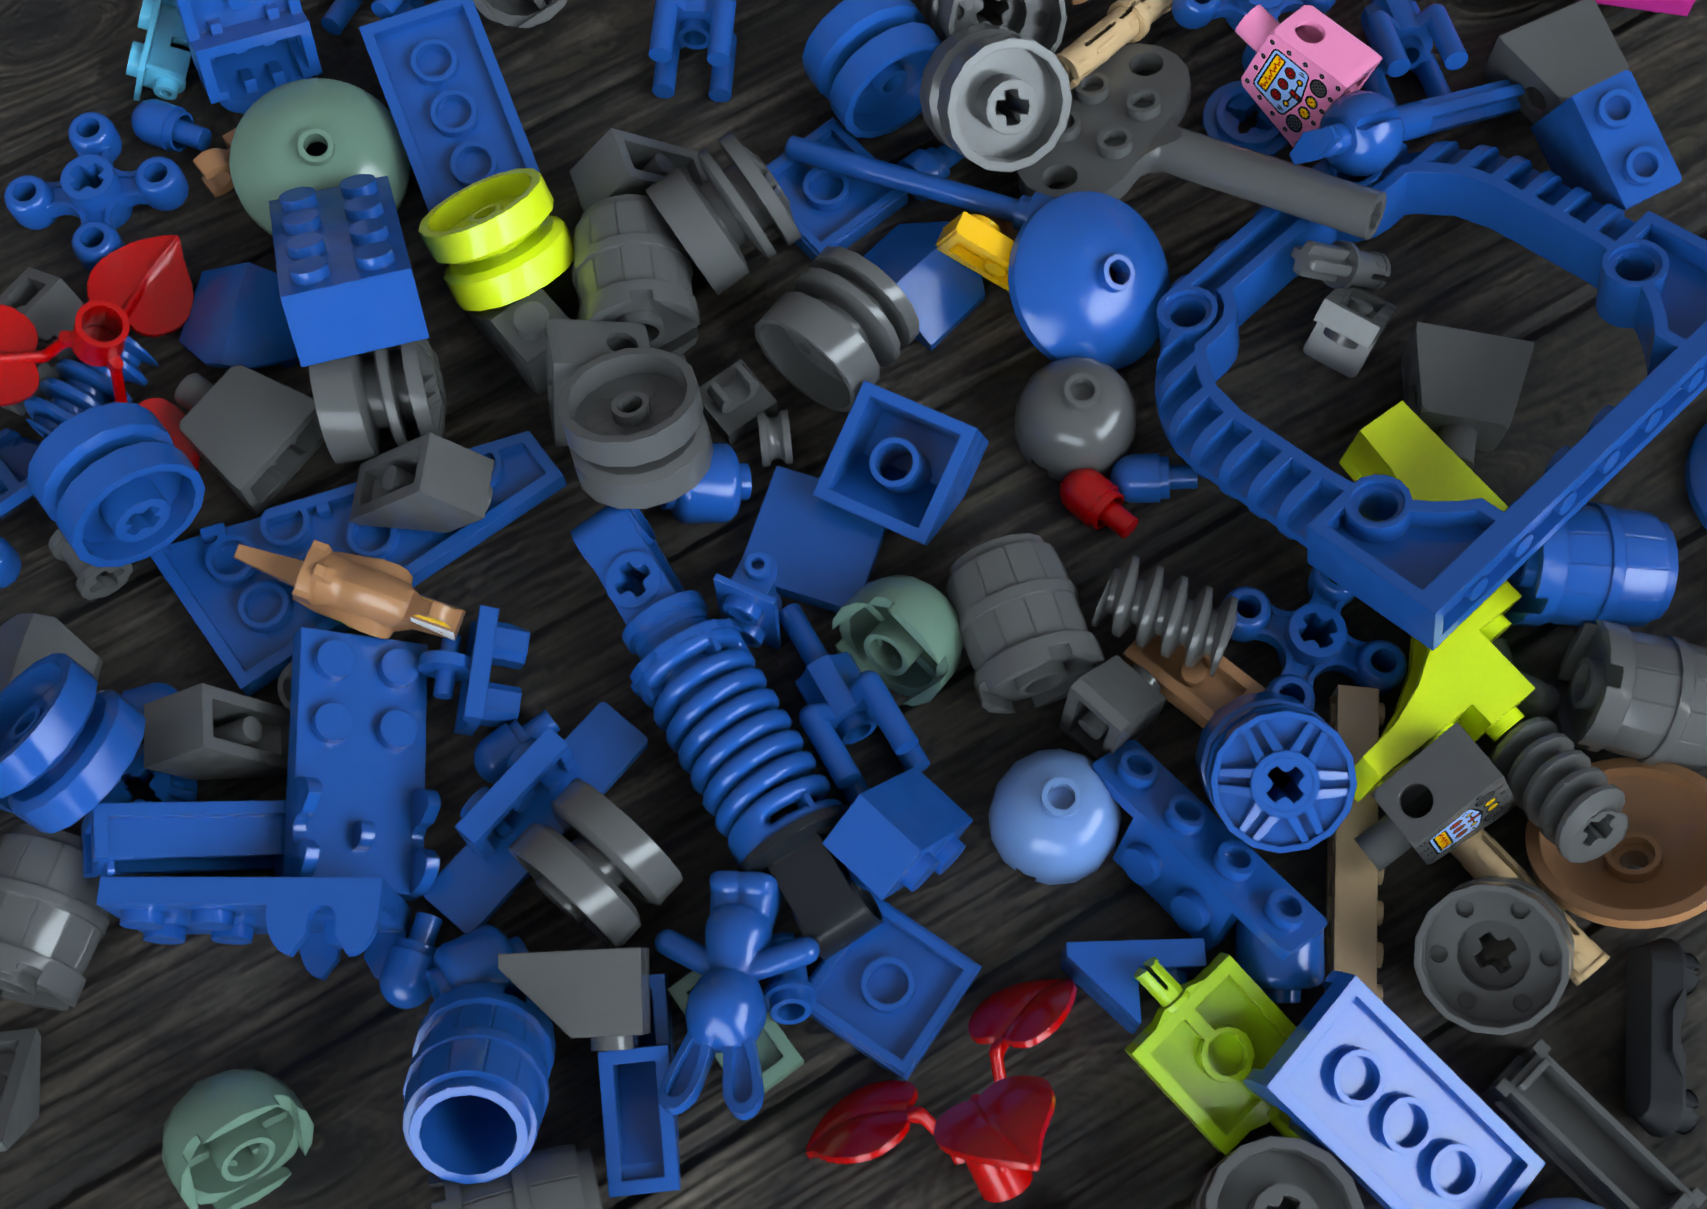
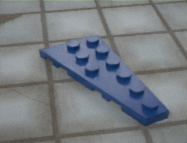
M525 431L469 448L494 460L490 482L493 490L492 500L485 512L484 519L451 532L363 526L349 521L357 484L355 482L265 509L259 518L226 527L222 522L200 529L201 535L172 543L150 557L246 696H251L278 678L283 669L292 661L293 635L301 627L346 633L352 628L318 614L293 600L292 592L294 587L235 559L234 555L239 544L304 561L313 541L317 540L330 545L333 552L385 559L407 569L413 576L412 586L415 587L567 485L564 475L530 431Z

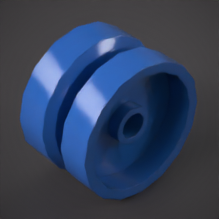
M844 0L822 18L809 36L802 55L803 68L817 90L830 100L831 109L846 130L856 138L872 139L894 132L913 121L922 113L919 93L923 70L936 47L943 41L928 24L924 23V16L912 0Z
M108 403L86 409L61 423L40 443L28 466L27 484L36 500L49 518L56 522L63 537L78 558L95 567H121L146 559L170 545L194 520L202 507L205 492L201 476L183 451L174 446L169 433L154 413L137 403Z
M52 653L33 663L14 678L0 693V798L9 796L8 803L13 814L38 831L52 834L72 826L94 809L112 790L133 761L144 737L146 719L140 709L116 691H97L98 682L93 674L66 653Z

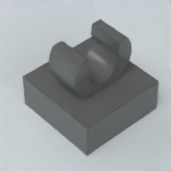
M742 359L699 387L704 406V416L730 446L758 427L757 412H765L768 417H773L778 413L776 399Z

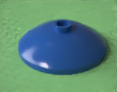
M1078 191L1061 195L1046 202L1036 209L1022 225L1013 243L1009 259L1008 284L1015 315L1033 345L1051 361L1054 362L1072 356L1096 359L1111 366L1114 370H1118L1136 362L1158 339L1157 305L1171 287L1167 260L1158 238L1148 223L1139 213L1121 200L1099 192ZM1110 267L1115 273L1116 283L1110 277Z

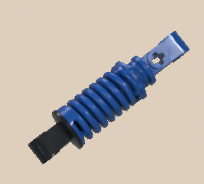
M607 505L572 529L571 535L577 548L595 570L608 596L627 625L623 631L622 640L629 652L637 654L641 660L630 675L632 680L631 688L649 708L654 709L653 719L662 731L666 732V742L674 752L678 753V762L686 773L691 774L690 783L698 794L703 795L702 804L706 811L715 817V827L718 832L728 838V849L739 866L738 871L762 872L770 874L776 879L780 890L792 909L794 919L804 937H811L818 942L820 947L819 956L824 960L829 959L884 922L882 913L871 893L859 887L851 879L849 872L847 873V867L822 844L849 809V806L842 804L837 799H825L831 790V784L825 776L813 774L817 768V761L812 753L802 751L804 740L798 731L790 730L792 720L788 713L783 709H777L779 698L774 690L765 688L767 678L762 670L754 668L756 660L740 635L742 630L738 623L731 618L710 620L707 614L708 605L703 596L698 591H686L679 577L656 542L655 533L640 509H617Z

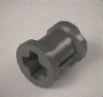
M59 529L54 532L49 540L48 547L50 552L56 559L65 561L78 579L76 588L85 599L93 600L106 597L118 591L127 583L129 576L133 572L131 563L121 567H95L81 561ZM107 571L106 576H102L101 573Z

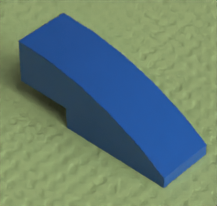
M668 973L650 975L651 1033L633 1035L634 1049L598 1052L609 1197L681 1189L678 1114L667 1113L658 1101V1091L661 1082L674 1059L671 1001L667 990L669 988Z

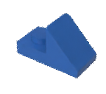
M1204 938L1066 942L1060 955L1061 970L1131 1034H1134L1141 1025L1139 982L1133 976L1139 967L1149 972L1143 965L1145 961L1151 957H1156L1159 960L1158 962L1180 985L1188 982V979H1194L1207 966Z

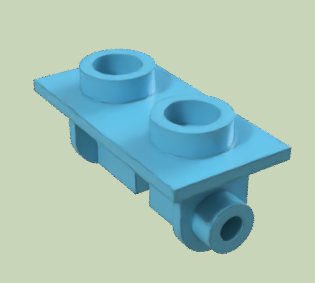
M143 0L138 28L148 31L144 44L133 41L126 69V75L137 78L133 100H140L143 86L153 89L154 94L162 99L174 100L177 98V94L185 90L191 53L172 47L171 43L189 48L174 0Z

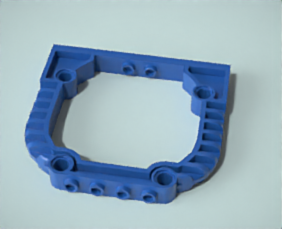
M1437 141L1424 151L1409 153L1407 144L1402 143L1398 156L1386 168L1368 176L1342 174L1332 167L1326 158H1323L1311 169L1371 187L1387 194L1382 220L1371 239L1390 229L1404 215L1456 216L1490 228L1597 288L1595 308L1604 321L1619 328H1634L1640 340L1646 361L1647 377L1615 407L1607 405L1602 408L1592 420L1587 434L1572 448L1568 445L1560 448L1547 464L1544 475L1505 512L1483 498L1462 501L1412 500L1409 488L1400 480L1389 475L1374 474L1351 482L1244 413L1216 385V381L1229 370L1237 359L1240 345L1239 326L1298 276L1293 271L1295 259L1290 256L1296 245L1304 246L1308 240L1332 244L1335 241L1341 240L1359 242L1365 239L1262 206L1254 214L1251 221L1230 239L1221 241L1214 248L1211 255L1188 275L1179 277L1172 284L1169 291L1160 299L1156 310L1160 341V353L1155 379L1156 406L1161 427L1176 454L1181 456L1201 478L1209 479L1219 486L1222 493L1232 499L1239 500L1255 516L1266 519L1275 525L1278 531L1288 539H1295L1307 548L1308 564L1432 651L1707 387V240L1651 211L1646 212L1637 222H1634L1625 217L1622 208L1612 203L1604 206L1593 200L1591 192L1582 187L1571 189L1562 184V178L1551 171L1541 173L1533 169L1532 162L1520 155L1509 159L1500 156L1499 149L1484 144L1478 145L1472 150L1460 149L1459 143L1456 141Z

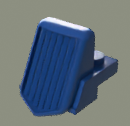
M174 0L195 68L211 104L219 102L228 111L245 114L253 103L272 89L292 81L313 78L312 76L323 74L311 26L303 13L300 0Z

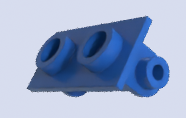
M754 550L747 553L741 559L731 579L716 573L713 580L720 618H731L738 623L742 630L740 635L747 646L759 648L763 643L779 650L782 644L778 613L782 609V600L776 592L775 586L778 576V563L772 554L763 550Z

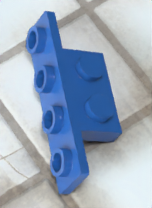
M600 702L565 740L549 727L537 740L534 737L525 740L510 756L507 762L508 770L491 788L485 786L476 791L463 806L460 813L462 819L455 828L467 844L437 875L431 888L423 894L424 898L464 934L485 925L530 876L513 857L508 847L531 823L548 825L565 838L567 833L556 821L551 802L574 778H580L604 795L647 749L649 742L646 735L606 702Z
M1129 740L1114 754L1109 752L1092 764L1093 771L1104 783L1111 797L1133 817L1112 859L1127 873L1132 881L1139 884L1174 919L1180 928L1188 932L1193 938H1204L1205 950L1207 952L1225 940L1237 919L1282 960L1288 959L1322 933L1327 925V919L1251 847L1231 833L1219 817L1139 742Z

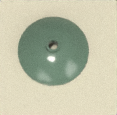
M310 78L292 81L272 89L260 97L245 112L234 132L231 142L229 165L235 191L246 212L270 235H272L269 201L279 199L283 192L293 188L312 187L315 191L339 186L342 180L353 175L372 174L375 178L388 175L397 211L406 196L410 179V161L391 112L373 95L346 82L326 78ZM315 142H321L328 147L321 156H311L306 152V149Z

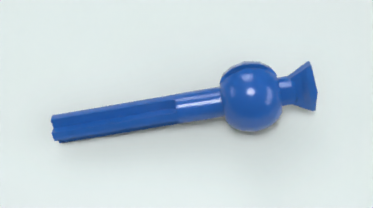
M1509 79L1395 106L1389 98L1379 92L1356 90L1336 99L1322 116L1319 129L1303 132L1289 155L1294 165L1319 160L1324 157L1332 167L1342 174L1368 176L1386 168L1398 156L1404 141L1518 112L1522 107L1517 98L1524 95L1525 91L1521 83L1511 85Z

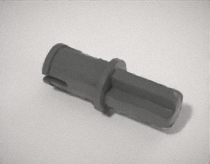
M1308 240L1304 246L1296 245L1290 255L1295 259L1293 271L1297 275L1322 280L1328 287L1334 289L1337 287L1344 289L1352 285L1371 291L1378 290L1386 282L1379 278H1373V274L1390 277L1391 264L1385 254L1376 251L1359 250L1354 243L1344 240L1335 241L1332 244Z

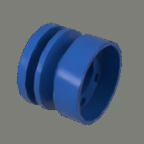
M1270 691L1240 695L1217 709L1201 731L1195 755L1199 784L1228 830L1251 847L1280 854L1310 849L1333 835L1350 813L1357 787L1353 756L1339 733L1316 712L1295 697ZM1276 766L1286 772L1291 779L1288 785L1283 788L1272 782L1268 776L1271 769Z

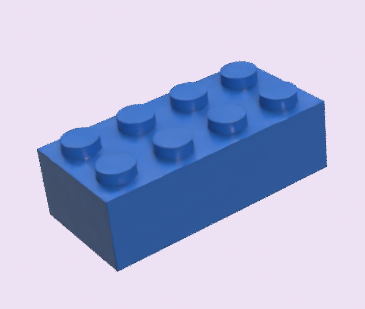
M372 174L353 175L342 180L339 186L315 191L312 187H297L283 192L279 199L269 201L279 294L301 367L430 338L388 175L375 178Z

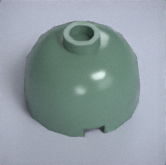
M892 575L869 582L856 591L833 618L832 630L839 625V631L842 639L835 645L838 654L847 651L852 655L861 672L867 670L875 671L880 675L887 688H891L900 695L909 696L903 703L904 705L917 706L930 702L952 677L961 662L963 637L959 630L957 612L942 592L915 577Z
M252 1068L231 1069L197 1082L173 1107L164 1124L162 1160L169 1178L189 1209H199L198 1204H212L214 1209H240L257 1202L278 1188L292 1174L289 1168L281 1166L294 1156L298 1147L306 1156L312 1145L314 1124L295 1093L282 1080Z

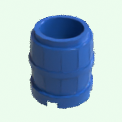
M1589 502L1507 579L1522 597L1511 607V612H1507L1504 616L1512 623L1511 625L1531 627L1553 623L1575 626L1579 629L1586 622L1597 625L1596 619L1626 625L1628 628L1645 626L1647 623L1659 619L1665 613L1675 593L1679 564L1678 548L1674 533L1666 522L1658 520L1652 513L1613 507L1603 502Z
M493 982L463 984L441 994L429 1006L428 1014L418 1027L412 1050L413 1058L411 1059L403 1087V1132L408 1147L422 1166L444 1180L461 1184L485 1183L509 1173L531 1152L550 1096L548 1079L553 1067L556 1050L553 1023L527 996L524 1002L516 996L505 994V985Z

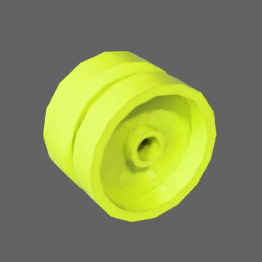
M517 168L497 173L472 183L450 195L421 220L418 231L431 256L438 263L449 264L445 271L444 280L457 304L463 310L480 312L499 308L523 299L551 283L565 272L574 261L573 238L562 219L557 216H549L553 209L554 199L541 173L533 168Z

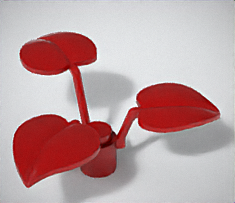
M162 235L141 239L118 248L102 258L89 274L86 286L88 302L81 306L76 313L73 330L61 331L58 339L43 350L36 351L38 333L33 323L15 308L0 304V406L17 404L32 397L39 386V372L35 363H46L66 348H72L74 354L88 365L97 367L107 366L111 374L115 402L128 403L122 370L124 362L121 359L129 329L131 328L137 334L146 337H160L170 334L184 325L193 306V285L184 261L182 245L178 235ZM154 397L142 401L139 405L154 413L169 433L174 446L183 451L198 471L199 455L193 450L178 428L180 421L186 415L176 405L163 398Z
M1039 979L1018 983L992 994L976 1008L969 1020L968 1032L975 1043L991 1044L989 1056L994 1083L986 1088L981 1095L973 1094L968 1101L959 1103L947 1110L937 1121L925 1108L914 1106L918 1098V1091L911 1082L887 1080L866 1085L845 1096L824 1115L807 1144L806 1155L808 1159L817 1157L835 1164H854L870 1161L884 1155L899 1144L908 1133L910 1123H916L924 1126L934 1136L939 1148L951 1156L954 1164L966 1163L984 1200L993 1203L1004 1202L1021 1194L1033 1179L1032 1171L1037 1172L1040 1169L1044 1137L1054 1114L1056 1098L1050 1083L1044 1078L1026 1075L1006 1078L1004 1055L1009 1046L1014 1048L1036 1046L1061 1026L1071 1011L1076 998L1077 987L1073 979Z

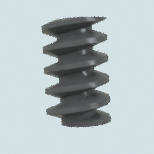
M1132 555L1119 569L1115 567L1098 603L1091 626L1097 627L1108 614H1111L1112 635L1120 638L1135 624L1137 625L1136 645L1143 648L1159 634L1161 635V656L1169 658L1181 645H1185V666L1193 669L1205 655L1210 656V676L1213 677L1238 620V598L1229 596L1217 609L1212 608L1213 588L1205 585L1192 599L1187 598L1188 577L1180 575L1166 589L1163 588L1164 567L1156 565L1144 579L1138 577L1139 557Z
M1534 717L1522 722L1494 747L1488 758L1504 776L1518 804L1517 806L1524 811L1529 821L1540 828L1541 834L1556 845L1558 852L1568 861L1584 863L1597 859L1612 850L1624 839L1629 827L1628 816L1621 812L1625 804V793L1616 785L1608 784L1607 775L1598 767H1591L1590 758L1581 750H1575L1574 742L1565 734L1558 733L1557 725L1548 717Z

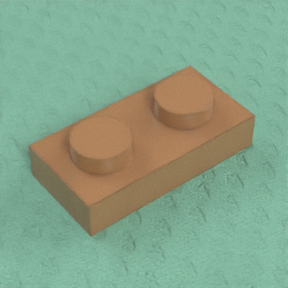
M1159 634L1144 648L1136 645L1135 639L1121 657L1129 666L1137 664L1145 668L1159 683L1160 693L1166 697V700L1202 728L1206 726L1217 709L1240 695L1264 692L1265 690L1263 686L1224 656H1222L1213 677L1210 676V656L1205 655L1193 669L1185 666V645H1181L1169 658L1161 656V635Z

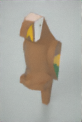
M317 540L313 541L304 561L241 544L238 545L234 555L235 559L294 587L292 599L305 607L350 628L381 639H389L393 632L414 629L455 641L466 611L420 595L412 586L413 576L407 569L385 559L333 552L330 545Z

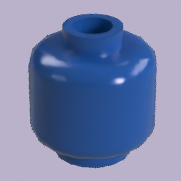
M712 442L714 452L709 471L695 488L672 502L661 504V509L670 510L676 521L686 525L726 523L731 521L738 513L741 500H749L751 496L752 478L749 465L747 463H739L738 457L730 445L723 442Z
M1238 920L1235 927V961L1274 1003L1301 1002V989L1315 988L1324 980V930L1288 959L1282 960Z
M488 924L442 944L433 955L434 967L426 971L434 1001L439 995L460 985L483 982L505 985V994L516 996L524 1001L526 995L498 969V954L529 953L524 942L519 936L508 939L501 930Z

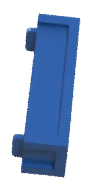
M286 800L98 803L94 809L86 814L81 824L83 877L275 870V877H283Z

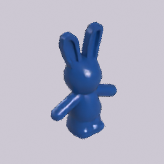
M715 871L710 874L709 880L711 891L710 915L706 923L705 946L671 929L660 931L655 938L657 952L702 975L688 996L685 1009L688 1032L661 1082L658 1091V1101L669 1114L677 1115L689 1109L697 1101L703 1089L716 1053L722 1052L723 1098L735 1118L748 1120L758 1114L765 1096L756 1041L766 1022L767 1007L759 981L813 963L819 956L820 947L816 940L808 936L770 947L773 928L784 900V895L772 875L751 871Z

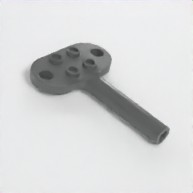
M1142 43L1123 46L1110 59L1080 81L1078 86L1071 89L1072 104L1068 124L1054 149L1034 165L1017 170L1019 190L1024 195L1032 197L1035 192L1059 197L1071 192L1093 191L1110 195L1119 200L1141 176L1155 172L1165 173L1365 240L1371 239L1382 220L1387 201V194L1383 191L1298 164L1294 165L1292 162L1177 126L1185 116L1191 102L1189 69L1177 54L1161 46ZM1145 70H1152L1157 72L1149 76H1141L1136 74L1138 72ZM1065 181L1073 184L1065 189L1056 190L1049 188L1051 184Z

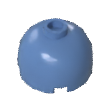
M1062 748L1038 750L1016 761L997 783L988 814L991 840L1003 861L1016 871L1017 868L1025 875L1035 877L1037 882L1056 885L1075 883L1096 872L1104 863L1116 845L1122 817L1120 805L1111 797L1104 783L1096 772L1093 771L1092 764L1094 761L1086 755Z

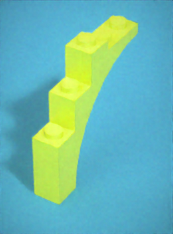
M1403 401L1362 428L1339 462L1354 482L1362 477L1374 474L1389 475L1400 480L1409 488L1412 500L1462 501L1483 498L1503 512L1509 508ZM1507 580L1435 650L1432 651L1411 636L1408 672L1395 712L1375 745L1355 764L1357 787L1354 799L1357 802L1382 785L1455 723L1458 722L1474 742L1487 734L1495 743L1525 717L1517 706L1536 688L1492 644L1512 624L1504 615L1522 597Z

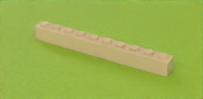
M1338 685L1330 696L1329 725L1339 733L1353 756L1355 766L1379 739V727L1383 726L1385 720V704L1379 702V689ZM1375 788L1361 801L1357 802L1353 799L1350 813L1334 834L1327 838L1325 979L1331 971H1342L1356 975L1383 1002V987L1381 984H1377V968L1382 966L1384 949L1382 942H1377V926L1382 925L1384 905L1382 901H1377L1378 885H1381L1383 882L1384 869L1379 871L1354 840V838L1378 821L1379 804L1372 797V794L1377 789Z

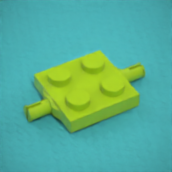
M1220 952L1193 980L1182 985L1170 975L1156 957H1151L1145 961L1143 965L1149 972L1139 967L1133 977L1147 989L1161 1006L1157 1009L1153 1021L1124 1049L1126 1053L1219 1152L1226 1156L1251 1130L1268 1122L1283 1137L1302 1139L1289 1128V1122L1292 1120L1291 1117L1251 1092L1243 1082L1252 1069L1263 1070L1297 1027L1229 954Z

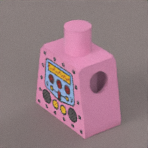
M1259 4L1247 13L1235 29V32L1257 53L1241 77L1242 86L1293 148L1303 132L1319 129L1322 116L1336 99L1353 91L1360 90L1383 59L1376 51L1311 5H1303L1286 20L1279 23Z

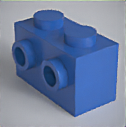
M914 767L860 793L822 844L847 867V873L849 872L851 879L859 887L868 892L875 893L883 900L903 887H907L911 892H914L933 872L937 875L944 873L965 849L966 845L959 838L972 823L973 819L919 769Z

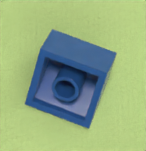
M864 380L812 495L927 546L963 500L989 441L976 427Z

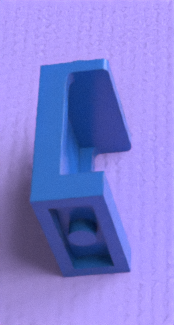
M1624 70L1571 96L1530 127L1551 171L1562 178V184L1571 189L1575 187L1584 188L1593 194L1594 201L1603 206L1612 203L1626 211L1642 203V201L1679 184L1682 180L1678 167L1632 72L1629 70Z

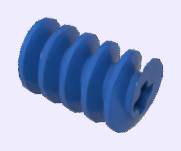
M127 336L121 359L124 362L122 369L124 383L129 381L146 387L149 382L139 366L142 363L153 367H159V365L143 347ZM76 355L75 357L78 362L67 358L60 359L56 364V370L63 381L46 377L40 382V388L47 400L36 396L24 400V408L31 417V419L25 418L27 423L45 439L61 423L86 409L105 405L111 399L115 400L111 374L107 366L97 367L88 365ZM126 391L127 401L132 403L133 400Z

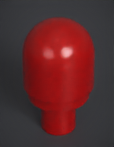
M1078 468L1070 471L1063 478L1059 489L1060 500L1065 509L1086 526H1092L1096 530L1107 526L1122 539H1125L1135 530L1139 523L1138 518L1122 507L1124 495L1118 491L1119 487L1097 470Z

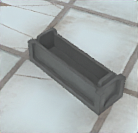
M1542 1039L1524 1047L1480 1093V1096L1590 1203L1602 1206L1605 1209H1696L1707 1199V1196L1697 1187L1688 1189L1551 1058L1548 1052L1552 1048Z

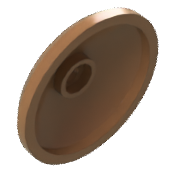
M1631 757L1613 758L1591 763V767H1598L1607 775L1608 784L1616 785L1625 793V804L1621 812L1628 816L1629 822L1624 839L1612 850L1597 859L1584 863L1568 861L1558 852L1556 845L1541 834L1539 827L1529 820L1527 822L1525 833L1526 852L1534 877L1547 895L1556 903L1581 918L1617 928L1650 929L1676 924L1707 910V779L1688 768L1669 763L1650 765L1638 762L1637 759ZM1630 866L1643 867L1640 869H1628Z

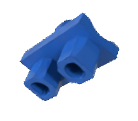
M479 606L477 620L471 621L469 625L465 654L459 653L462 638L459 634H457L455 641L442 637L440 650H431L420 654L418 670L426 676L435 678L434 697L452 699L455 681H461L453 732L455 734L473 736L480 725L500 727L505 722L509 724L513 720L518 719L522 697L521 688L491 683L489 679L491 665L521 670L528 653L530 631L508 623L498 622L500 608Z

